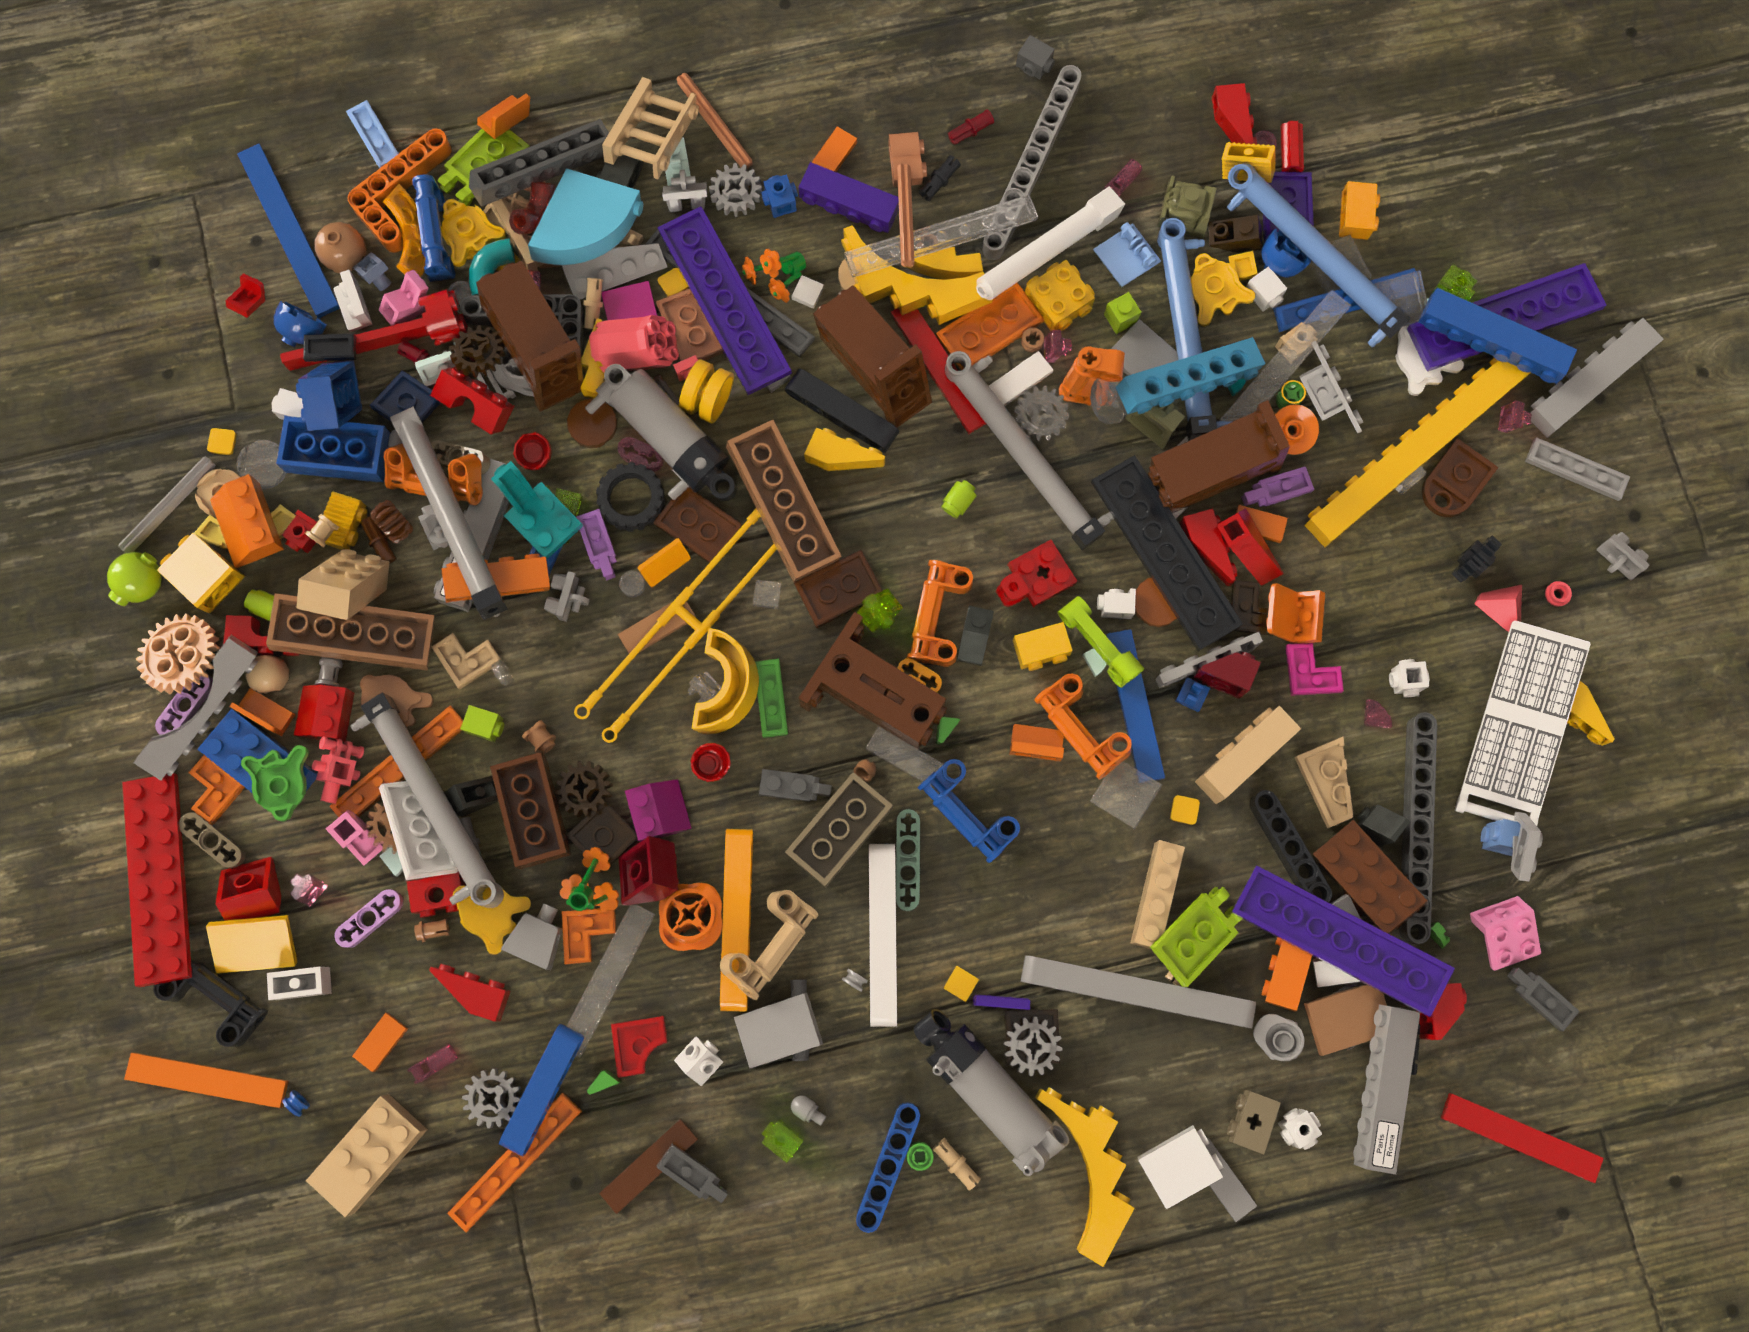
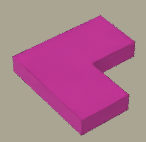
M1313 643L1286 645L1291 696L1342 693L1344 691L1341 666L1315 667Z

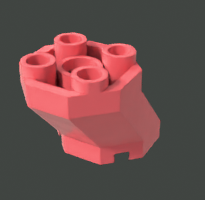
M649 315L598 322L595 325L596 331L591 332L589 336L591 356L595 362H601L603 366L600 369L603 372L612 364H619L627 371L664 368L671 366L672 362L679 357L675 325L672 321H667L663 316Z

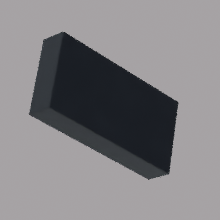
M354 333L304 335L303 359L306 362L356 360V336Z

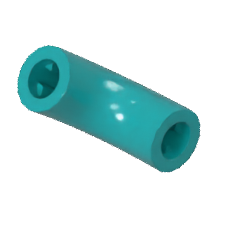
M510 238L487 244L474 255L469 267L471 295H479L476 282L486 274H494L499 266L515 263V255Z

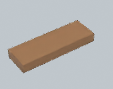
M686 601L683 607L686 610H688L693 616H695V614L693 613L692 609ZM670 604L618 634L628 653L657 623V619ZM675 614L664 627L662 626L641 651L687 625V623Z

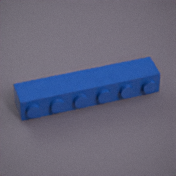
M1436 288L1429 297L1418 322L1423 324L1428 330L1441 332L1453 341H1461L1468 344L1476 351L1486 352L1494 356L1496 360L1513 364L1519 370L1540 376L1543 381L1557 384L1566 376L1577 349L1440 288Z

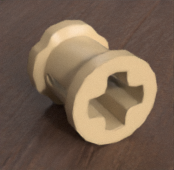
M320 514L318 516L319 521L311 531H306L305 534L324 548L328 537L334 530H338L340 527Z

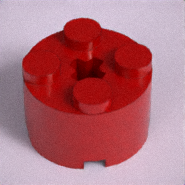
M446 289L418 298L419 306L424 305L426 312L421 314L431 339H435V346L450 342L453 338L459 339L460 331L467 333L468 324L463 313L459 314L458 312L459 300L455 290L449 291Z

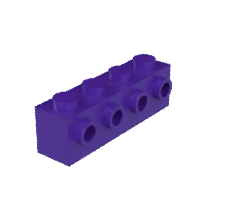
M810 162L799 185V197L805 203L824 207L827 212L832 214L839 213L844 215L854 223L861 222L869 225L872 230L877 232L884 231L889 233L899 211V199L897 196Z

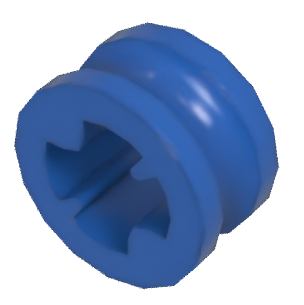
M295 1090L290 1092L289 1098L282 1100L284 1106L298 1117L303 1114V1109L310 1107L309 1102Z

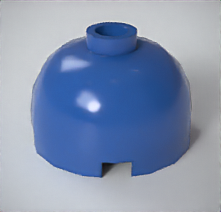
M1274 229L1263 244L1261 255L1265 264L1264 268L1269 267L1279 277L1289 278L1295 276L1311 263V259L1280 230L1277 232V229Z
M283 301L279 302L274 314V326L277 332L283 336L281 340L293 347L296 344L304 345V335L323 334L327 324L318 318L316 321L313 320V317L309 315L310 313Z

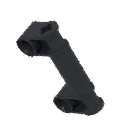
M192 958V978L154 985V995L162 1001L177 1002L193 986L230 1014L216 1032L218 1043L225 1047L242 1046L268 1013L265 1008L260 1009L250 1001V997L239 991L206 967V965L203 963L198 964ZM170 983H173L174 991L168 996L166 988ZM232 1028H235L237 1036L231 1042L228 1038V1033Z

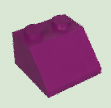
M678 779L649 783L625 791L639 842L648 836L660 839L692 829Z

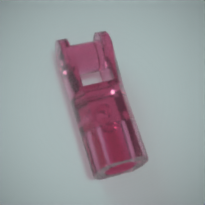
M1130 159L1104 189L1110 186L1120 197L1140 174L1142 166L1134 159ZM1117 183L1121 188L1118 189L1114 184Z
M447 1044L410 1067L407 1071L408 1073L412 1072L416 1079L414 1083L417 1085L457 1060L458 1056L453 1047ZM425 1063H427L431 1070L426 1074L421 1067Z

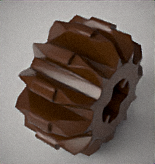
M389 500L379 503L370 512L373 521L392 543L397 544L401 540H405L413 532L412 525Z

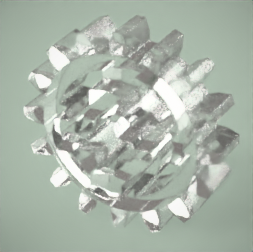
M1044 385L1042 391H1039L1037 386H1034L1032 394L1026 390L1024 392L1025 399L1019 397L1017 403L1020 406L1015 407V413L1020 415L1016 416L1015 420L1017 423L1022 422L1020 427L1023 431L1028 430L1027 436L1029 438L1036 434L1037 440H1040L1041 435H1045L1046 439L1050 440L1052 432L1058 436L1060 433L1059 428H1065L1066 422L1064 420H1068L1069 413L1064 411L1068 409L1069 405L1068 403L1062 404L1063 395L1058 397L1055 395L1057 389L1054 388L1051 392H1047V386ZM1052 404H1054L1055 407L1057 408L1058 415H1057V412H1056L1055 410H1053ZM1042 410L1046 412L1042 416L1038 414ZM1025 411L1031 417V423L1027 419Z

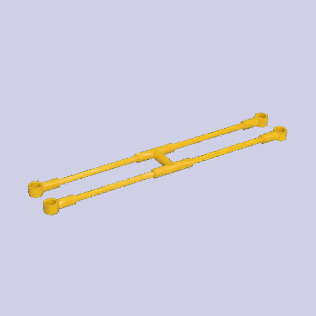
M757 508L746 518L747 521L690 586H686L660 615L657 623L598 690L595 689L583 704L576 706L574 710L575 716L582 720L588 718L590 710L603 697L604 691L662 626L664 627L675 614L695 630L684 642L681 650L625 713H622L615 723L603 730L602 739L605 742L612 743L617 739V734L630 720L629 717L689 649L692 650L697 642L707 633L708 629L720 618L722 611L777 550L775 544H773L718 608L712 610L702 623L683 607L685 602L694 593L695 588L748 528L760 519L761 516ZM580 707L587 709V714L583 717L577 714V710ZM611 730L614 732L615 736L612 740L605 738L606 731Z

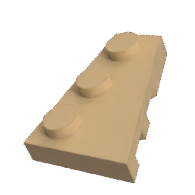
M1343 737L1294 757L1327 828L1353 818Z

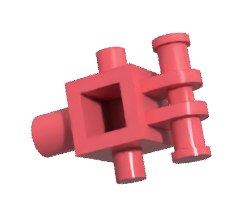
M323 736L320 740L319 748L330 750V754L322 755L321 761L314 760L312 770L318 771L316 780L325 782L320 801L336 804L340 786H350L352 780L357 781L360 777V771L354 770L356 761L351 760L350 757L355 756L361 759L364 754V747L354 746L350 741H345L343 744L342 739L331 740Z

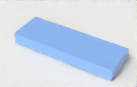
M367 100L346 111L379 169L399 154Z

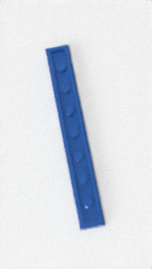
M257 144L237 153L315 315L319 319L340 309L338 301L260 144Z

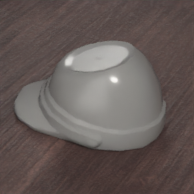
M1267 1014L1260 1018L1254 1027L1253 1036L1256 1043L1271 1060L1291 1061L1296 1059L1304 1048L1305 1038L1302 1030L1298 1027L1297 1022L1290 1019H1285L1276 1014Z

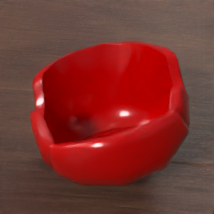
M537 432L527 433L517 440L513 454L516 462L524 469L540 470L551 460L552 448L545 436Z
M705 743L699 746L690 760L692 772L698 779L706 782L720 780L726 775L731 766L730 754L724 746L717 743Z

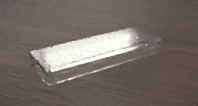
M879 726L866 747L867 751L921 782L943 765V763Z

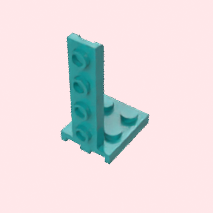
M511 461L507 465H501L494 472L491 480L513 506L504 517L543 557H546V560L583 527V524L542 482L532 489L522 473Z

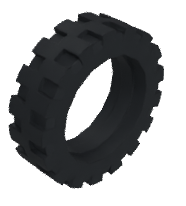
M628 462V465L618 464L616 465L617 468L609 469L606 472L607 475L605 477L602 476L600 479V486L596 490L597 504L607 522L614 525L615 528L619 530L626 529L629 532H633L634 529L643 530L648 524L650 526L654 524L653 522L662 512L661 509L665 505L664 489L654 471L647 469L645 465H636L633 462ZM637 478L644 481L651 490L649 506L642 513L635 516H624L617 513L610 503V495L613 488L619 482L626 479Z

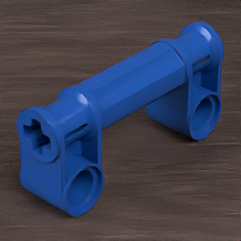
M426 174L417 175L412 179V182L416 189L415 204L422 254L426 259L425 273L430 282L454 279L455 269L451 257L443 246L439 212L444 211L445 199L443 192L433 176Z
M949 760L937 771L929 775L917 788L923 790L933 800L932 804L936 806L973 847H977L987 857L986 861L990 863L1017 837L1020 825L1015 818L1004 816L997 819L989 828H986L952 792V789L965 777L966 768L960 760ZM950 764H956L960 768V775L956 779L950 778L947 775L946 770ZM930 785H932L939 792V794ZM1004 821H1010L1013 825L1012 833L1007 836L1002 834L1000 829ZM984 841L992 848V851H991L990 848L984 843Z

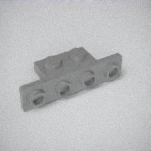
M1316 341L1312 342L1311 344L1322 364L1299 377L1321 420L1323 421L1346 410L1356 432H1362L1359 425L1363 423V420L1357 409L1351 410L1348 403L1352 402V399L1347 389H1340L1337 381L1341 380V377L1335 366L1329 367L1326 360L1330 356L1324 344L1318 346Z

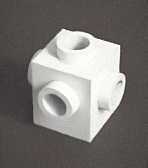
M1414 659L1399 661V664L1392 668L1389 674V683L1391 687H1394V694H1403L1404 697H1415L1420 695L1419 692L1429 687L1430 678L1425 661L1415 662Z
M695 1037L674 1060L683 1072L700 1086L723 1063L717 1056L718 1048L709 1040L704 1043L698 1037Z
M1294 1108L1283 1115L1284 1119L1278 1122L1282 1129L1280 1134L1289 1146L1292 1145L1299 1149L1303 1147L1306 1150L1314 1146L1318 1142L1316 1138L1322 1135L1318 1128L1321 1126L1319 1120L1313 1112L1308 1113L1307 1110ZM1304 1125L1307 1131L1301 1134L1299 1129Z

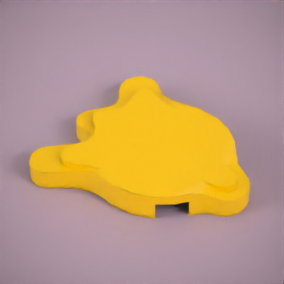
M449 199L444 203V220L441 232L444 240L452 249L451 261L454 266H463L466 263L470 250L478 252L483 246L506 238L505 230L490 223L480 207L476 205L475 207L466 206L465 203H460L455 199Z
M1206 253L1196 257L1191 284L1194 300L1199 306L1197 320L1200 326L1206 327L1210 325L1217 309L1221 310L1224 315H1230L1238 304H1250L1255 300V292L1241 284L1238 274L1232 265L1218 261Z
M465 886L457 887L454 890L453 895ZM490 887L486 888L483 892L482 897L484 900L491 896ZM503 890L504 897L502 902L495 908H485L475 904L469 896L463 901L456 903L461 918L460 922L470 933L479 936L484 941L490 954L496 955L501 952L503 937L512 933L516 927V923L511 920V916L525 912L530 908L531 902L528 897H513Z

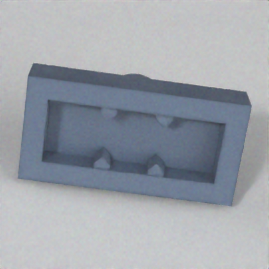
M372 252L353 266V269L368 284L373 282L379 291L385 290L391 284V281L384 274L388 267Z

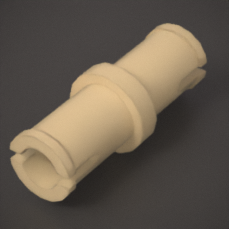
M587 278L586 300H583V305H585L583 328L593 329L597 318L600 319V307H603V302H601L603 279Z
M945 1138L941 1139L938 1142L939 1145H935L932 1150L948 1166L947 1170L950 1173H954L967 1189L971 1190L976 1186L974 1183L978 1184L981 1178L965 1162L966 1158L963 1155H959Z

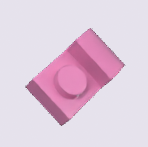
M415 270L406 272L401 288L384 294L379 311L391 326L411 321L425 311L424 305L419 306L418 298L426 296L429 288Z
M347 810L326 828L342 848L347 847L363 865L367 864L382 851V844L373 845L375 837L368 838L367 834L370 830L366 828V823L350 810Z

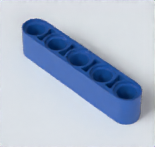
M559 1024L500 1138L499 1145L522 1157L527 1153L581 1047L584 1035L563 1024Z
M904 1102L896 1109L859 1206L856 1222L859 1229L863 1232H874L879 1227L917 1128L920 1113L917 1106L911 1102ZM909 1107L915 1111L913 1121H902L900 1112L904 1108ZM896 1133L904 1135L906 1138L904 1146L901 1148L893 1147L890 1143L892 1135ZM886 1159H891L896 1164V1169L889 1174L884 1173L880 1168L882 1161ZM876 1185H881L886 1190V1195L879 1200L871 1195V1189ZM867 1211L874 1213L876 1216L875 1223L869 1226L861 1221L862 1214Z

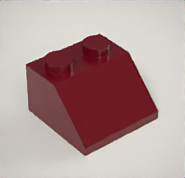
M1236 652L1203 665L1193 675L1192 680L1240 699L1250 691L1261 662L1255 660V656L1250 653Z
M648 836L619 857L622 905L627 906L661 901L678 890L679 881L677 878V857L674 842Z

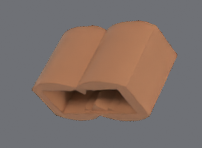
M918 132L889 134L888 145L893 187H898L897 167L900 164L910 165L911 186L922 185L923 177H927L926 162L921 161L920 155L924 154L923 139H919Z

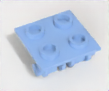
M1128 222L1121 226L1120 229L1122 231L1093 249L1121 288L1161 262L1133 223L1130 225Z

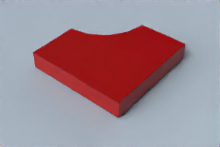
M664 1016L611 1024L618 1078L644 1074L646 1061L650 1053L658 1046L668 1043Z

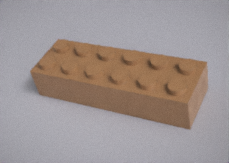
M774 420L728 440L726 448L793 582L838 561L842 556Z
M274 594L266 642L269 650L428 671L435 626L434 615L365 606L351 618L345 620L296 609L297 596Z

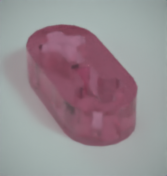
M625 437L618 443V453L624 461L633 462L636 465H645L647 469H651L654 472L663 466V458L650 445L632 437ZM632 444L638 454L629 452L627 455L624 447H630ZM654 454L657 462H651L649 465L643 455L652 457Z

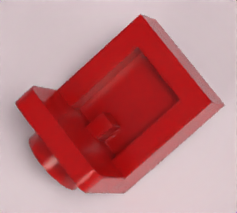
M243 273L240 276L241 286L225 301L226 308L248 318L265 302V292L262 282Z

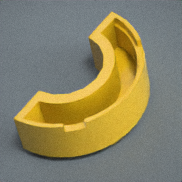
M709 628L704 653L714 660L720 661L724 669V682L721 690L714 698L707 702L696 703L691 729L701 734L720 733L738 724L752 708L759 687L758 669L750 652L728 634Z

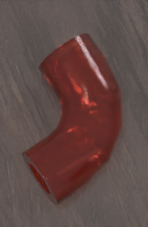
M531 182L530 198L527 206L524 209H515L510 214L509 224L515 233L530 234L535 232L555 192V184Z

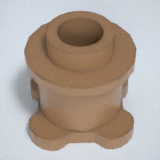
M542 720L535 723L522 737L526 742L530 741L535 747V753L542 752L545 754L555 746L556 736L548 732L547 726Z

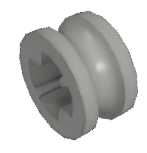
M848 969V975L843 977L842 981L862 992V985L867 983L868 980Z

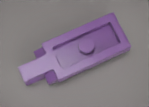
M1302 467L1259 480L1257 484L1252 486L1253 490L1245 492L1241 498L1244 506L1257 502L1259 507L1269 506L1314 491V487L1306 467Z
M600 509L577 516L576 518L583 524L580 532L590 562L594 565L595 570L601 568L606 581L615 578L612 564L617 562L616 554Z

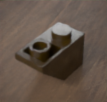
M1258 215L1208 222L1210 247L1236 253L1262 250V228Z

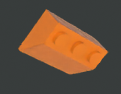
M250 474L225 483L210 499L236 569L284 550L260 483Z

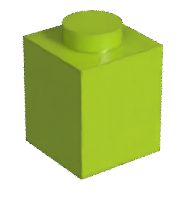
M1129 292L1107 303L1104 316L1116 335L1133 326L1141 315V310Z
M469 705L460 729L467 734L495 742L496 738L501 736L504 729L503 717Z

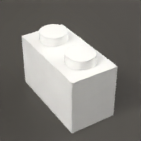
M313 967L267 973L268 1000L332 994L330 967Z

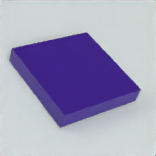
M989 995L973 996L974 1006L1030 1010V1000L1026 998Z

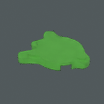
M302 745L295 746L285 759L281 758L278 751L271 750L261 759L245 756L241 761L242 768L251 776L252 793L255 801L271 812L278 821L289 820L294 809L301 803L306 794L307 783L303 765L309 751Z

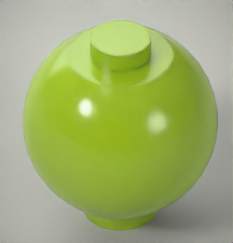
M130 552L117 557L111 563L107 572V582L111 589L108 594L109 598L121 606H127L129 602L140 603L152 598L159 590L162 581V575L157 571L159 568L156 563L157 560L146 552L143 554Z

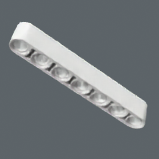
M869 844L870 1027H897L895 844Z

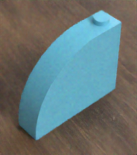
M566 168L528 244L531 260L545 264L570 265L586 262L607 253L624 239L636 217L641 215L643 202L641 201L640 191Z

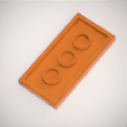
M1017 282L995 297L992 303L964 314L938 331L936 337L949 355L955 351H962L970 357L971 364L974 365L982 358L993 356L1022 337L1028 328H1035L1043 323L1044 317ZM956 363L960 370L964 369L962 364Z

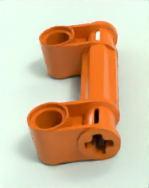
M1091 346L1082 348L1059 386L1060 397L1067 402L1082 403L1089 406H1104L1106 404L1108 382H1118L1123 379L1125 353L1117 349H1101Z
M403 443L386 449L384 452L385 486L391 490L399 488L404 489L407 493L426 496ZM474 454L461 456L450 461L448 464L449 478L447 480L457 501H467L470 505H478L483 495L481 481L482 464L480 459Z
M929 560L928 566L930 569L928 578L923 584L912 633L913 644L911 652L907 654V659L911 658L919 663L948 667L953 665L957 659V648L952 641L935 637L944 592L968 593L973 587V574L966 567L938 560ZM959 576H965L969 581L966 585L961 586L955 582V579ZM943 648H948L953 654L950 658L943 659L939 656V651Z
M1066 674L1052 686L1039 693L1034 701L1037 704H1041L1049 714L1048 718L1071 744L1082 760L1090 764L1097 773L1096 777L1100 780L1130 756L1132 751L1131 739L1126 733L1117 732L1099 745L1069 708L1083 695L1082 680L1076 674ZM1073 683L1078 686V689L1070 693L1065 690L1066 685ZM1116 742H1124L1127 745L1124 751L1118 752L1113 749V745Z

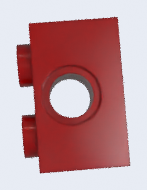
M460 873L407 881L411 913L420 914V918L435 916L437 910L446 909V913L459 911L457 904H452L449 899L453 896V892L457 887L466 886ZM441 888L444 892V897L440 902L436 903L433 899V894L437 889Z

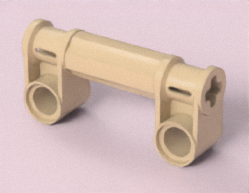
M790 890L772 892L767 898L769 911L784 924L757 961H752L743 953H729L720 961L721 972L736 984L744 994L754 1000L759 998L758 993L766 982H770L773 979V976L805 935V929L812 919L818 917V913L814 908L802 901ZM781 896H783L786 901V905L783 909L779 906V898ZM735 958L739 961L737 972L732 970V962Z

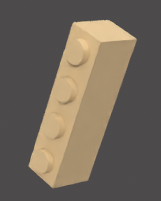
M1161 840L1154 843L1130 944L1151 949L1150 946L1165 932L1185 849L1184 846Z

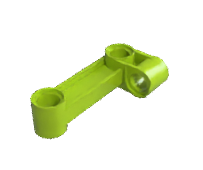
M1077 596L1058 611L1059 617L1068 628L1073 629L1076 627L1109 666L1107 673L1113 682L1120 688L1124 687L1145 668L1130 651L1123 654L1118 651L1090 618L1092 614L1090 607L1081 597Z

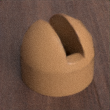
M869 759L861 760L854 768V773L865 782L871 781L877 771L875 763H870Z

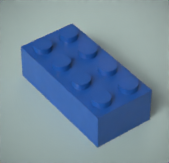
M354 360L323 363L298 379L299 383L296 384V392L298 397L302 398L301 418L302 422L307 425V431L340 428L362 410Z
M284 416L276 464L286 473L385 483L384 452L388 449L389 435L391 433L385 426L346 422L336 429L307 431V425L302 422L301 417Z
M231 709L197 749L251 793V776L242 768V759L245 756L261 759L271 750L278 751L282 759H285L290 753L287 748L263 729L234 709ZM304 763L303 771L308 790L316 780L317 772Z

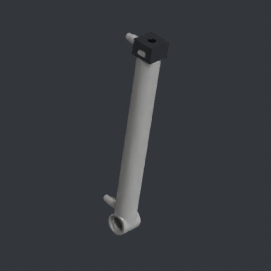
M962 351L951 353L946 361V377L957 385L1073 534L1072 539L1083 551L1104 534L1105 529L1103 527L1114 519L1112 514L1108 512L1099 519L1091 518L980 376L979 372L993 362L992 357L987 356L972 365L971 359L966 353ZM954 363H960L963 365L964 369L961 371H956L952 368L951 365Z
M414 406L391 416L390 419L403 443L468 586L477 611L483 620L492 616L498 617L501 612L508 610L493 580Z
M383 692L361 705L365 715L351 724L352 730L357 731L370 723L375 725L463 878L466 886L451 896L450 902L455 905L470 896L471 900L477 905L485 908L497 907L504 897L502 887L495 882L398 715L400 711L393 699ZM490 887L491 896L484 900L482 897L483 892L486 888Z

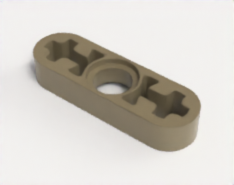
M440 440L431 443L442 467L448 468L450 461L454 460L455 456L461 452L462 456L474 454L480 459L482 464L481 475L485 474L490 467V458L479 450ZM443 451V452H445L446 454H445V456H444V455L437 454V453Z
M190 812L180 818V831L222 866L235 868L244 863V850L200 815ZM190 820H197L195 825L203 829V831L200 833L197 830L189 829L190 824L188 822ZM215 833L218 836V843L215 847L209 848L206 845V838L208 835ZM225 848L227 851L235 852L236 860L228 861L229 856L221 852V850Z

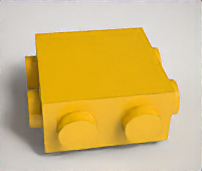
M1067 260L1060 264L1058 262L1052 264L1045 274L1040 277L1038 275L1034 276L1026 284V295L1044 317V323L1052 333L1058 329L1061 331L1065 330L1072 324L1073 319L1078 316L1082 318L1093 309L1092 306L1095 300L1093 289L1089 284H1084L1078 269L1074 265H1070Z

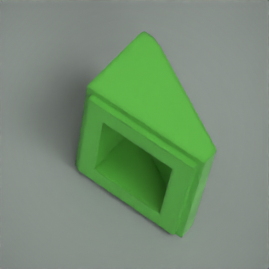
M942 717L939 725H937V745H941L946 740L960 719Z
M608 1069L602 1070L587 1089V1093L589 1095L597 1093L622 1081Z

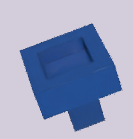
M1187 677L1175 702L1199 712L1210 688Z

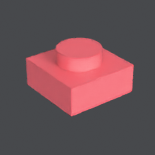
M696 355L673 365L679 382L686 380L690 370L698 361Z

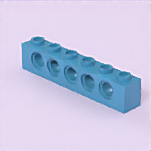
M1252 337L1125 376L1115 388L1127 414L1134 412L1143 414L1156 405L1165 407L1174 402L1175 399L1187 400L1201 391L1203 394H1206L1220 385L1228 387L1242 378L1245 381L1250 380L1259 374L1258 371L1265 365V361Z

